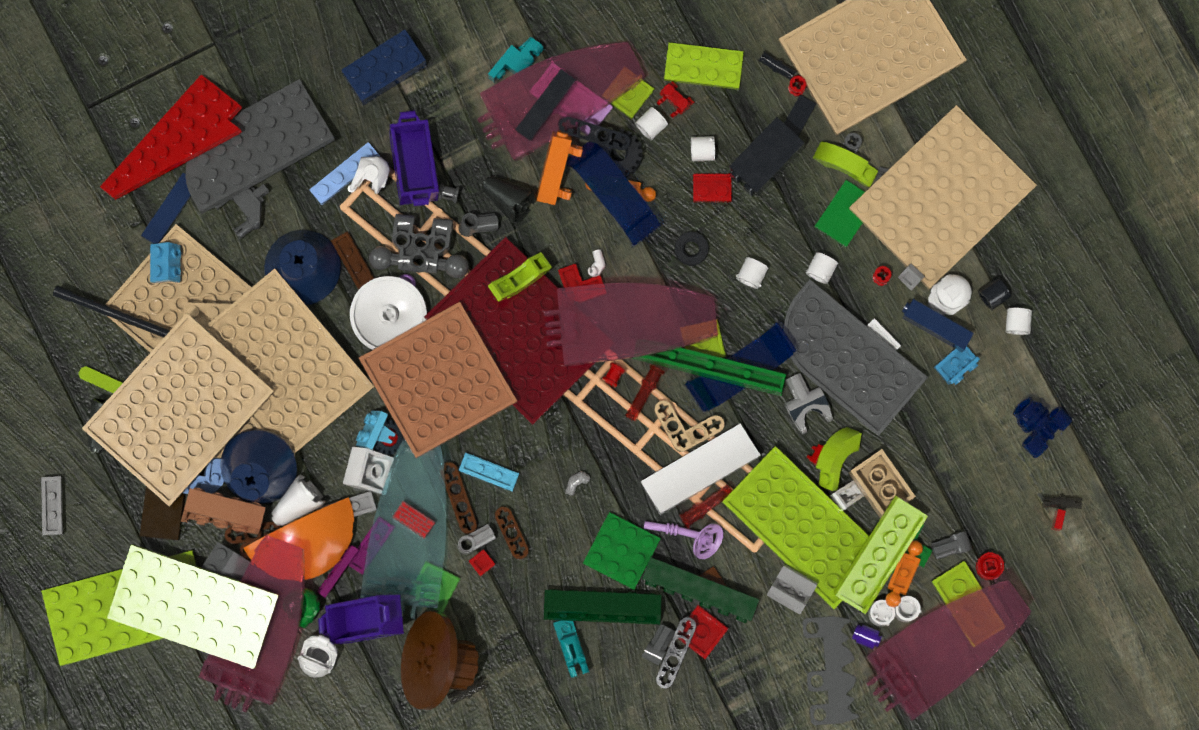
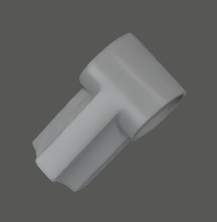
M487 524L461 537L457 548L460 553L468 555L495 540L496 537ZM465 540L470 541L472 544L471 549L464 550L461 547V542Z

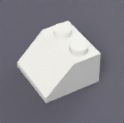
M352 447L343 484L386 495L395 458L367 448Z

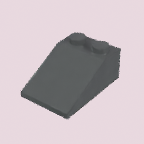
M217 542L201 567L261 588L269 575L219 542Z

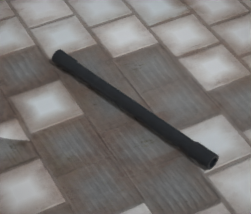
M57 285L53 291V296L76 303L164 338L171 331L76 294L64 287Z

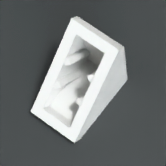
M854 480L830 496L832 501L842 511L864 497Z

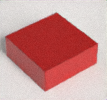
M1057 509L1055 511L1051 530H1062L1065 510Z
M484 549L469 560V563L480 577L496 565Z

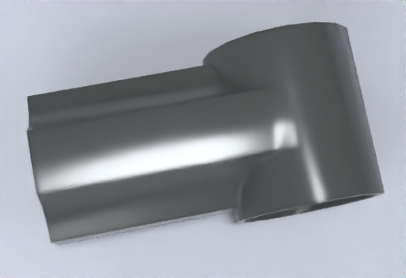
M467 213L459 224V233L465 237H470L474 233L497 231V215L495 213L483 215Z
M966 531L931 544L936 560L972 550Z
M661 624L641 657L659 666L675 631Z

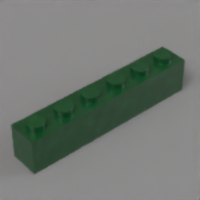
M651 557L642 578L646 580L645 584L656 588L659 585L664 587V592L671 595L677 592L682 594V599L689 602L695 599L700 601V606L707 609L713 606L718 608V613L725 616L731 613L736 615V620L747 623V620L752 621L759 603L757 598Z
M545 590L544 620L660 625L661 595H656L655 593Z

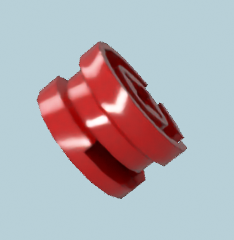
M988 552L977 559L976 571L982 579L993 580L1003 573L1004 562L999 555Z

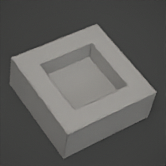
M910 264L898 278L912 291L925 276Z

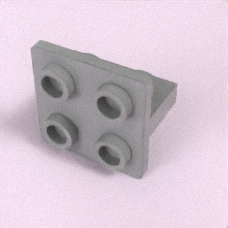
M784 565L768 591L767 596L794 612L801 614L817 587V583Z

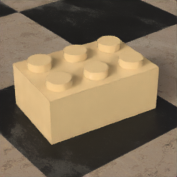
M883 449L849 472V475L880 519L895 495L907 503L916 497Z

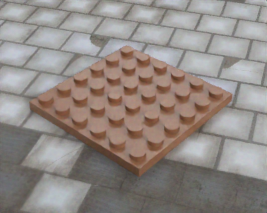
M460 302L359 357L361 364L416 459L517 403L515 396Z

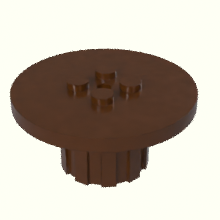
M428 611L419 616L410 628L405 640L401 658V682L407 701L416 709L431 710L437 707L446 697L449 689L466 690L474 682V677L478 671L479 657L473 642L458 640L452 622L441 612Z

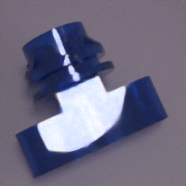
M1032 397L1023 400L1013 411V415L1017 418V424L1022 428V431L1024 433L1032 431L1023 441L1022 446L1033 458L1039 457L1049 447L1046 442L1049 439H1054L1055 436L1053 434L1058 429L1064 431L1072 422V418L1061 406L1056 407L1049 414V409L1044 407L1041 402L1034 401Z

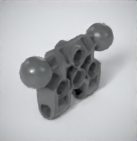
M396 214L392 243L400 254H392L388 248L383 246L375 247L369 254V263L378 270H384L390 265H396L399 270L437 274L438 270L446 271L450 277L461 278L469 269L467 259L461 255H452L447 260L439 259L447 254L451 247L453 220L434 218L431 234L427 236L423 233L414 234L415 216ZM401 238L407 240V243L404 245L397 244ZM423 240L426 242V245L424 247H417V242ZM442 242L445 244V247L443 249H436L435 245ZM416 259L424 260L420 266L414 265V261Z

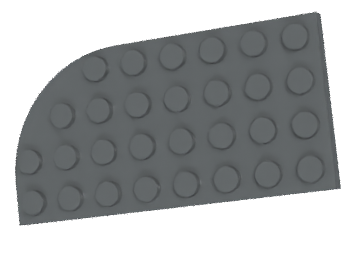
M300 79L237 113L230 122L242 131L239 135L188 161L186 164L188 191L200 213L203 214L335 141Z
M810 279L792 300L784 323L785 344L790 358L806 377L879 436L928 377Z

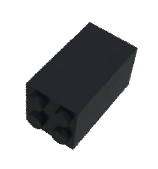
M776 117L729 166L730 176L735 182L743 183L744 190L750 196L755 195L758 197L805 148V143Z

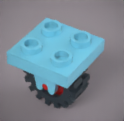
M371 411L364 419L365 426L363 430H360L356 437V446L373 449L388 455L399 452L400 447L404 446L403 441L405 439L395 421L386 420L387 413Z

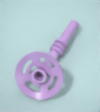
M648 521L644 523V529L662 531L666 534L670 533V535L674 533L675 536L680 534L695 538L693 552L699 559H707L712 556L720 547L723 539L721 526L714 523L707 525L700 532L679 527L678 524L674 526L673 523L671 525L670 523L661 524ZM716 533V539L713 543V534Z

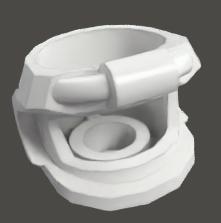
M379 156L361 157L348 191L354 192L360 187L363 180L367 179L372 182V190H374L375 194H378L381 188L386 186L390 171L388 162Z
M949 274L932 287L927 305L941 315H953L970 303L969 300L972 295L971 286L962 276Z
M322 635L310 636L304 641L302 651L297 658L300 668L306 675L314 678L323 677L331 673L337 658V648L327 637Z

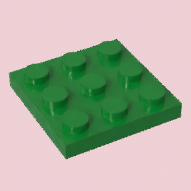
M609 512L583 564L635 590L661 538Z

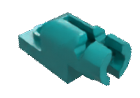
M529 37L518 49L511 45L490 70L488 78L494 83L497 79L501 80L506 74L505 69L517 77L523 75L534 62L532 55L538 57L544 50V47L532 37Z
M561 620L553 623L571 678L577 677L574 667L576 664L580 665L583 675L589 673L573 621Z

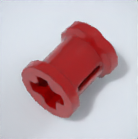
M794 76L789 82V93L793 96L802 95L806 88V81L801 76ZM797 83L800 89H797L794 84Z
M886 266L878 267L873 274V281L878 286L886 285L891 278V271ZM880 272H882L883 275H886L884 280H882L881 277H878Z
M610 363V369L602 380L616 388L619 378L626 371L622 367Z

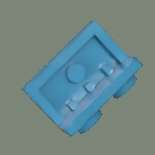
M165 242L150 245L151 283L180 282L181 246L179 244Z
M966 346L963 352L957 349L951 351L934 366V369L948 385L953 383L956 385L964 378L963 374L966 371L971 372L978 366L977 362L980 358L975 356Z

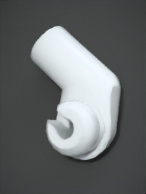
M601 249L592 252L595 262L588 268V274L592 277L599 276L606 266Z

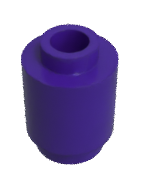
M857 624L852 639L856 640L858 644L873 649L874 646H879L882 636L879 635L880 631L866 625L860 626Z

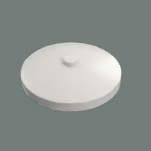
M384 276L367 282L358 290L351 303L350 322L357 338L365 346L374 350L426 321L424 316L427 314L422 295L411 283L398 277Z

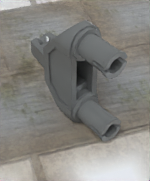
M264 184L257 189L254 187L248 188L215 207L218 210L229 200H234L246 215L247 220L233 230L240 239L253 229L256 230L261 227V203L264 202L263 197L269 193V190Z

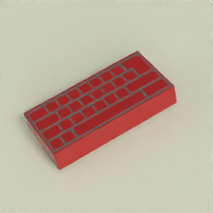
M404 501L392 516L423 538L426 537L435 524L433 520Z

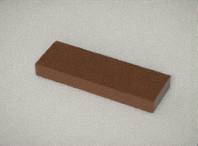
M348 231L331 240L358 290L374 279Z

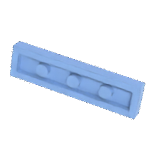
M369 142L366 143L309 189L310 192L323 205L353 181L361 157H380V155Z

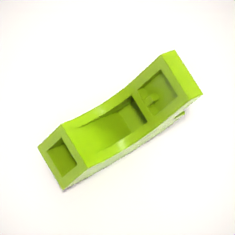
M820 142L813 156V159L823 166L841 171L865 187L871 186L878 172L862 157L827 142Z
M542 252L528 258L511 273L491 282L488 287L498 302L505 298L509 299L533 284L552 267Z
M846 427L837 431L829 438L819 455L816 468L821 470L819 486L831 491L838 490L841 467L851 453L859 451L861 432Z

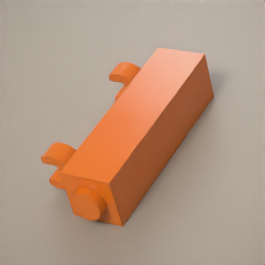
M560 130L557 132L552 131L536 194V201L555 205L557 197L570 200L571 189L560 188L568 154L581 157L583 149L582 146L571 145L572 139L571 135H568L569 133H564Z

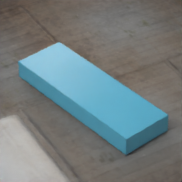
M465 453L458 470L513 492L519 476L517 472Z

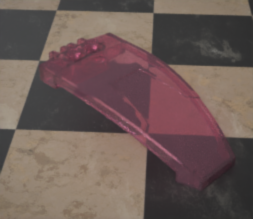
M629 42L604 44L574 50L527 67L481 92L480 95L488 113L477 120L479 123H482L492 117L494 122L482 129L484 133L495 129L486 135L487 140L499 134L502 137L501 140L491 145L492 150L505 144L513 160L518 161L550 142L552 131L557 132L560 130L558 128V121L561 117L570 116L585 121L628 90H633L646 75ZM562 69L577 81L530 142L515 129L559 70ZM569 120L562 123L564 130H567L568 127H576L571 125Z
M607 283L557 288L559 310L544 312L545 316L548 317L560 316V321H550L545 323L546 328L561 327V329L547 330L546 335L561 334L562 340H552L547 342V346H562L565 366L640 357L696 343L701 344L718 336L714 297L663 285Z
M268 535L263 538L254 550L255 554L241 579V582L279 594L256 667L252 669L209 654L198 677L218 685L213 699L215 701L221 698L224 688L229 689L224 700L225 705H229L233 698L231 707L236 708L241 696L245 695L246 699L242 706L243 712L248 711L252 699L273 706L295 646L303 607L305 583L304 549Z
M1009 580L996 583L961 597L919 619L867 655L866 659L878 675L866 684L870 686L876 683L878 679H881L884 685L877 688L873 694L876 696L886 688L889 691L878 698V701L886 700L891 694L896 699V701L886 706V712L899 704L912 721L951 693L982 667L1021 627L1030 615L1031 610Z

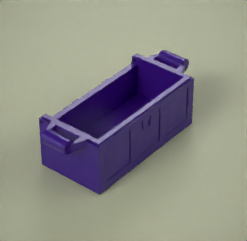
M415 110L400 112L398 123L390 124L389 129L399 204L429 205V202L438 200L439 189L428 120L420 121ZM416 118V121L401 123L403 119Z
M377 595L325 605L326 613L321 618H318L319 634L327 636L333 644H348L404 634L400 595Z

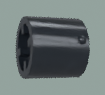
M997 277L978 290L981 300L992 311L1011 297L1005 284Z

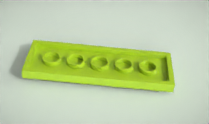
M895 495L833 594L866 614L928 516Z

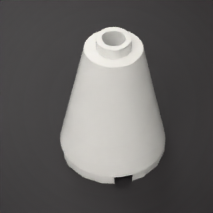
M300 474L295 478L272 511V520L277 526L288 525L325 504V501H321L323 496L310 480L307 483L303 480L305 476Z

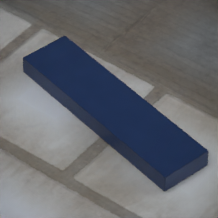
M182 173L141 235L152 244L161 242L191 198L186 184L185 173Z

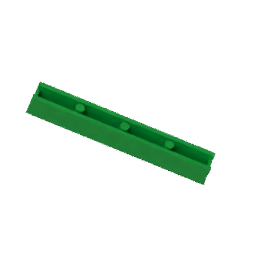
M638 337L632 358L777 396L782 395L786 374L641 337Z

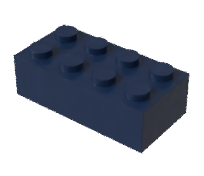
M403 30L341 71L364 106L418 72L427 64L407 31Z

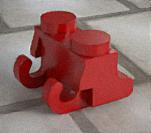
M673 81L661 90L660 95L663 97L657 101V104L660 106L667 100L676 109L670 115L672 118H675L678 114L682 115L694 104V101L690 97L684 98L675 89L678 86Z

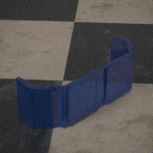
M589 141L582 146L581 157L570 155L567 158L566 166H571L580 175L621 226L633 248L659 229L661 224L645 200L603 148L597 143Z
M776 322L762 336L727 359L772 371L797 353V350L782 327ZM702 376L692 381L688 380L684 384L703 414L723 404L746 388Z

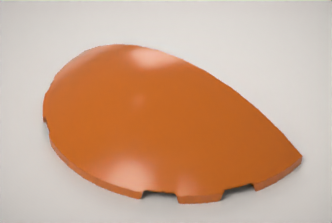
M349 497L308 514L244 547L246 554L257 567L266 571L269 575L283 580L302 581L326 573L341 560L344 552L349 548L353 537L354 513Z

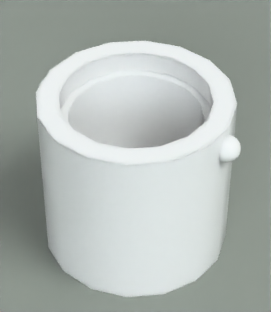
M651 107L635 122V125L646 138L652 141L668 123L656 109Z
M714 136L691 137L692 162L715 161Z
M816 252L806 274L820 283L828 284L838 263L831 257Z
M746 257L739 274L736 275V279L749 287L759 289L762 286L761 283L768 267L753 258Z
M1008 308L1005 332L1015 335L1030 334L1032 310Z
M912 596L901 597V603L894 607L895 617L901 622L913 621L922 612L918 600Z
M886 600L874 601L868 611L870 621L876 626H889V623L895 617V608L888 606Z

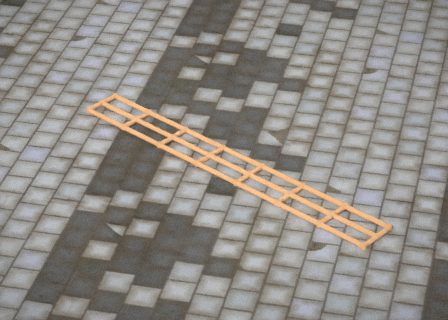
M390 168L388 176L396 181L395 171ZM364 179L360 187L352 192L340 205V209L393 254H400L390 240L350 208L357 197L364 192L393 217L396 214H402L379 194H375L374 190L368 186L371 181ZM429 202V205L424 206L432 211L433 214L421 228L415 225L414 234L423 233L427 235L426 233L432 227L434 218L453 219L433 202ZM453 220V230L461 235L458 230L459 224ZM461 235L485 256L491 252L474 236L465 237ZM438 243L435 245L436 249H443ZM448 252L443 258L447 260L452 255ZM426 272L417 273L444 296L450 292L431 274ZM610 349L604 354L608 359L595 374L590 369L584 374L590 380L577 396L570 390L564 394L574 405L579 407L656 472L663 469V467L641 450L654 434L682 457L690 453L688 451H677L667 434L660 428L662 425L658 419L653 423L601 379L610 369V363H615L622 367L628 375L658 400L669 402L675 413L691 427L699 424ZM595 385L649 428L636 445L583 402V399ZM668 407L663 411L666 417L665 419H662L663 422H665L669 417L666 412ZM696 429V431L704 437V431L702 429ZM713 436V437H711V438H709V439H707V440H708V441H711V440H713V439L716 438V437ZM747 464L742 469L749 474L753 467ZM723 480L715 483L728 495L733 490ZM710 487L689 498L692 503L739 540L751 552L756 553L764 544L759 538L753 543L701 500Z

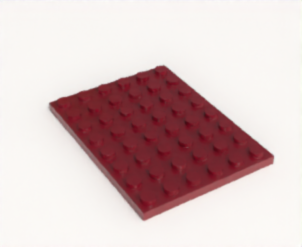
M505 237L424 318L428 320L460 302L515 396L517 403L512 406L529 423L534 425L614 343L545 275L518 294L498 302L488 285L511 273L528 259Z

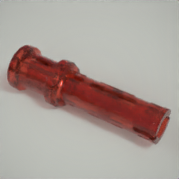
M651 364L645 379L642 378L641 380L642 386L625 414V417L636 422L652 390L654 391L657 388L656 384L661 375L665 374L663 370Z
M726 484V486L699 505H692L690 510L678 516L687 529L691 528L690 525L694 522L704 519V514L719 505L732 492V489Z

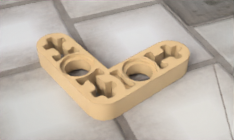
M662 400L655 406V414L673 447L679 452H685L720 433L724 428V420L720 416H712L685 431L669 402ZM660 405H663V407L667 406L668 409L666 412L668 416L672 414L674 417L668 418L665 422H663L662 419H665L666 417L663 412H658L660 410ZM712 420L720 421L719 429L715 427L710 429L711 434L708 435L707 429L703 425L707 424V427L712 425ZM670 421H675L678 424V429L674 432L669 431L667 428V424ZM702 429L704 437L696 439L693 435L694 430ZM680 431L683 432V434L679 435L681 439H686L687 441L685 448L677 446L679 443L677 436L674 439L672 438L673 435H677Z

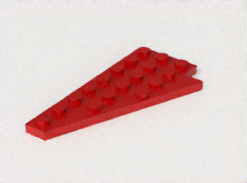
M201 74L100 187L116 200L239 135L242 131L230 121L242 107Z

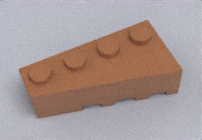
M190 488L181 522L188 523V519L197 521L198 525L205 526V523H213L216 528L222 529L232 526L234 531L258 535L266 507H262L261 504L256 502L246 503L236 497L227 498L220 493H207L201 488Z

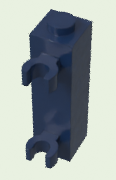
M915 299L911 303L907 302L902 310L905 313L902 319L960 352L965 350L974 334Z

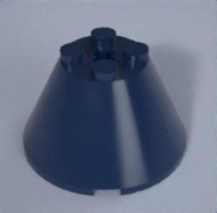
M296 230L278 238L270 247L264 264L265 276L273 269H276L305 305H311L323 300L334 290L339 280L341 268L340 258L334 245L325 236L310 230Z
M255 429L239 433L228 442L221 456L220 468L225 484L236 496L247 502L266 504L279 500L297 476V464L292 448L282 437L267 430Z

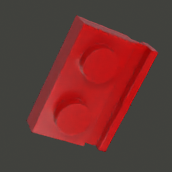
M693 174V202H731L730 174Z

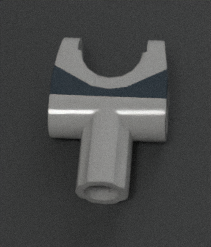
M801 373L785 380L794 398L786 402L785 407L791 420L802 435L807 433L804 418L810 411L820 413L822 417L824 416L827 423L833 421L829 404L820 387L809 391Z

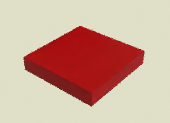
M697 605L689 616L697 624L689 648L703 659H706L729 628ZM688 620L683 624L685 626L683 633L679 631L678 634L684 635L689 639L690 635H686L688 629H693L691 621ZM678 638L682 643L686 645L684 639Z

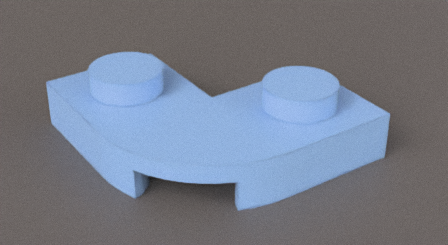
M213 458L206 465L204 476L197 475L182 493L188 494L190 488H201L211 494L216 492L224 483L220 468L221 458Z

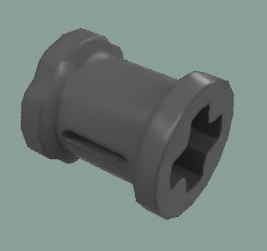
M857 133L848 134L843 143L844 149L853 153L857 152L862 143L860 135ZM850 140L856 142L854 147L852 144H849Z
M441 183L438 200L446 199L457 203L460 187H448Z

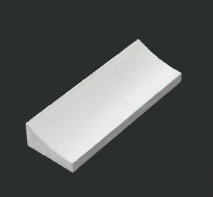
M740 423L642 480L641 484L658 513L662 515L760 458L761 455Z

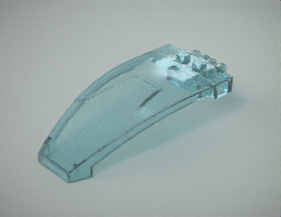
M402 441L394 456L375 513L367 548L360 598L377 595H400L402 617L405 613L404 606L411 605L410 616L415 618L416 606L438 608L446 542L444 460L441 446L416 459L407 442ZM403 501L435 522L425 538L392 517Z

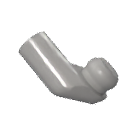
M580 471L571 476L565 493L574 496L577 485L589 482V474Z

